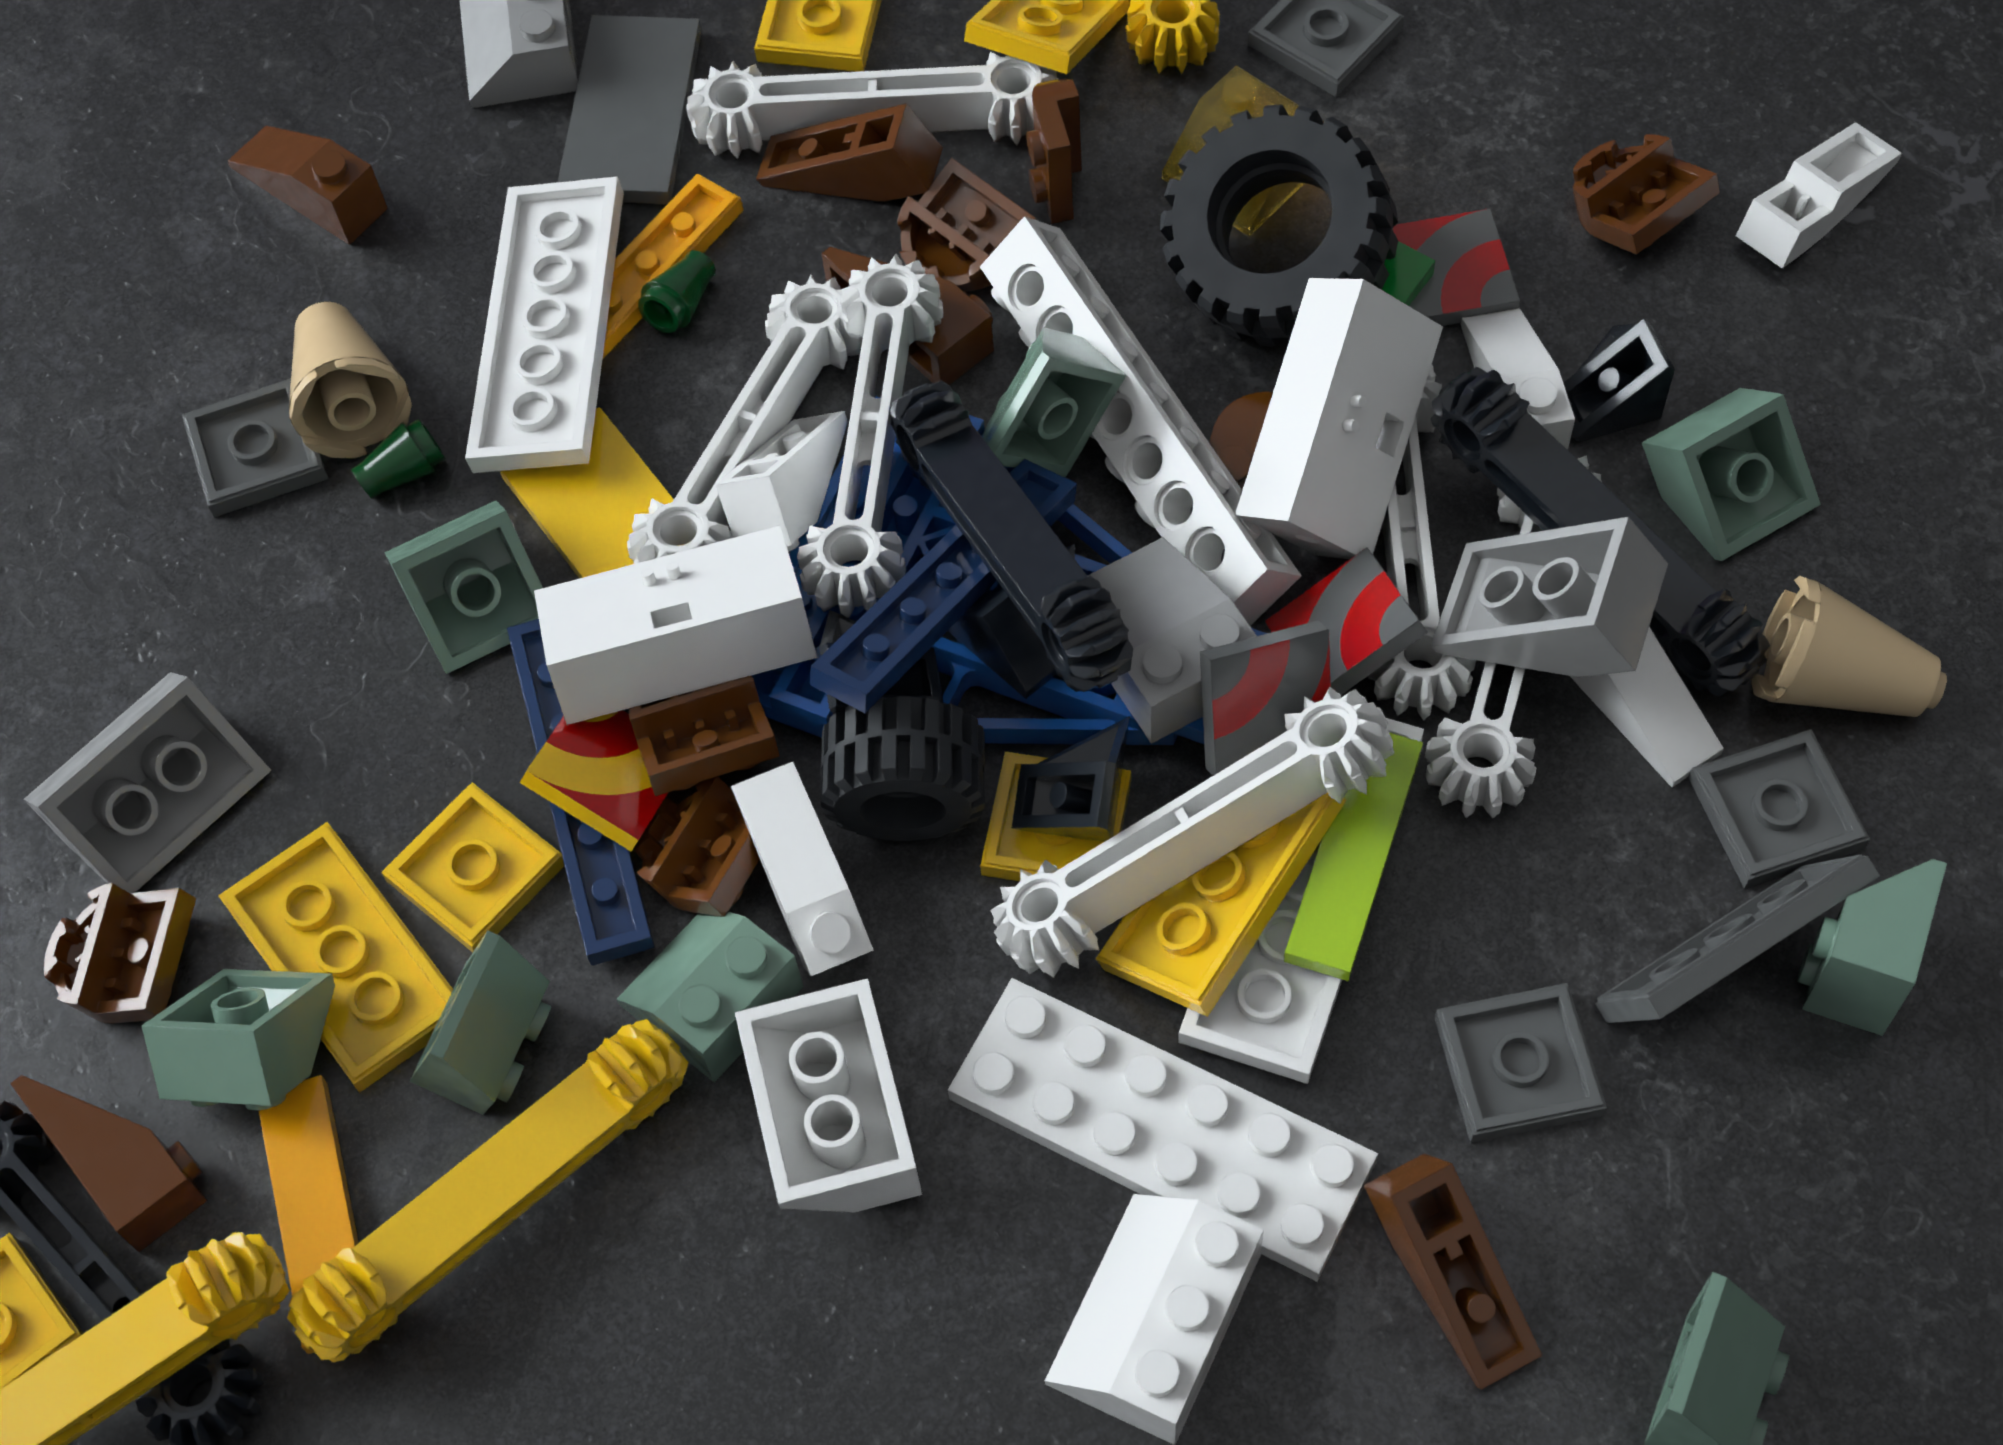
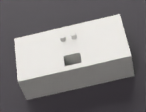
M1309 278L1235 515L1318 556L1351 559L1366 547L1373 554L1443 326L1364 279Z
M781 526L534 591L546 664L567 725L817 658L802 596Z

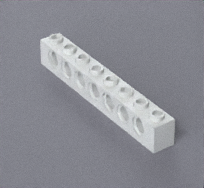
M1024 216L980 266L993 285L991 289L993 298L1005 310L1011 312L1021 327L1019 336L1028 347L1036 341L1043 327L1082 336L1126 374L1125 379L1090 437L1096 439L1107 455L1105 464L1109 471L1127 485L1137 500L1134 506L1139 516L1147 524L1156 528L1161 537H1164L1229 596L1248 624L1252 625L1301 577V574L1271 532L1235 515L1242 489L1062 230ZM1225 548V555L1223 561L1221 562L1222 552Z

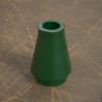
M691 250L682 260L646 283L642 287L641 298L638 302L639 311L643 318L655 329L666 333L674 332L677 328L686 327L690 323L709 281L716 273L712 260L700 251Z
M418 418L408 426L402 422L362 463L351 470L367 495L373 499L385 491L437 472L435 465L445 460L446 457L428 429Z

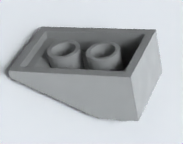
M1629 517L1466 543L1431 647L1437 654L1574 677L1636 671L1668 563Z
M1162 537L1090 574L1100 582L1103 588L1110 592L1112 602L1116 608L1120 609L1123 623L1129 629L1127 636L1133 647L1131 670L1119 676L1118 680L1111 683V685L1151 744L1203 717L1200 651L1257 636L1231 598Z

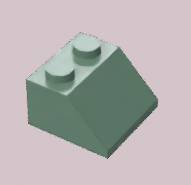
M1043 327L1036 341L1029 347L1026 358L1009 388L999 399L996 410L984 429L983 439L1003 466L1015 468L1024 459H1027L1058 475L1066 477L1125 379L1126 374L1082 336Z
M1739 388L1642 442L1661 498L1715 560L1723 561L1821 505L1784 394Z
M496 500L384 552L446 674L510 644L507 627L539 619L534 591L543 587L506 510Z
M1936 859L1924 862L1847 896L1836 919L1823 917L1814 944H1809L1798 974L1797 982L1808 985L1802 1010L1883 1036L1916 983L1947 863Z
M727 912L725 917L698 913L616 1000L622 1008L638 1021L648 1019L658 1029L668 1033L681 1048L680 1052L686 1060L715 1083L743 1052L735 1012L793 998L804 985L795 955L747 917L732 912Z
M488 930L465 963L409 1082L482 1115L492 1106L496 1098L507 1102L524 1068V1065L514 1061L522 1041L525 1038L535 1042L550 1012L551 1006L541 1001L550 981L501 936Z
M223 969L144 1023L142 1030L159 1098L190 1101L191 1105L196 1107H206L218 1103L245 1104L249 1110H265L281 1104L286 1099L287 1093L311 1075L335 988L333 974Z
M1712 1272L1687 1313L1644 1445L1763 1444L1768 1421L1758 1418L1757 1414L1764 1392L1773 1396L1776 1395L1787 1368L1789 1354L1778 1350L1785 1326L1725 1276Z

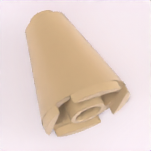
M334 302L313 304L300 313L295 323L289 400L291 423L296 432L302 437L303 443L314 452L331 458H357L367 455L365 447L374 445L382 440L384 441L402 422L407 425L412 407L407 384L347 308Z
M1799 576L1794 581L1800 590L1797 593L1784 590L1763 631V635L1768 639L1770 647L1765 652L1767 663L1764 676L1757 674L1752 679L1754 695L1775 703L1918 717L1926 708L1933 709L1940 702L1945 691L1947 675L1941 672V661L1938 656L1817 580Z

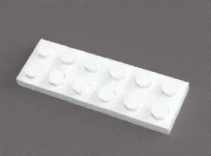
M618 177L508 187L465 456L473 473L589 463L624 194Z
M1386 718L1389 733L1422 742L1424 729ZM1321 841L1209 1016H1204L1187 1008L1179 1030L1178 1043L1308 1084L1342 979L1284 962V953Z
M1011 978L948 1088L950 1100L1141 1195L1199 1200L1264 1229L1261 1254L1316 1282L1320 1278L1378 1157V1153L1014 978Z

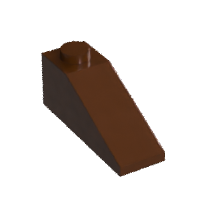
M906 103L770 136L756 180L762 187L886 202L929 191L943 147Z
M266 125L228 160L231 169L348 245L357 239L388 209L372 166L331 139Z
M829 247L821 253L826 282L835 277L838 285H840V289L850 286L851 270L868 272V265L871 259L869 257L834 247ZM876 260L881 265L889 264L883 261ZM935 277L940 288L939 300H942L943 305L941 324L934 326L935 334L933 335L932 343L914 341L909 345L907 360L932 383L942 380L950 385L994 351L993 316L987 305L978 296H968L952 281Z
M23 1075L10 1083L115 1231L138 1252L142 1251L208 1201L193 1181L203 1171L179 1141L167 1147L151 1129Z
M1422 1154L1364 1185L1395 1252L1476 1387L1483 1389L1543 1356L1452 1163Z

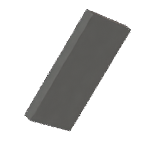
M592 15L558 182L618 177L624 191L622 203L668 204L672 200L687 118V97L691 95L702 35L700 19Z
M1855 855L1803 865L1599 996L1595 1005L1606 1023L1661 1019L1846 899L1847 896L1880 877L1868 855Z

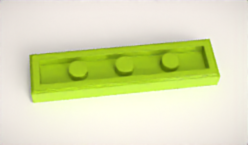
M1389 733L1393 740L1394 754L1384 759L1386 763V776L1369 777L1366 780L1367 795L1355 788L1347 790L1344 796L1347 801L1322 838L1284 953V962L1349 981L1419 762L1423 742Z

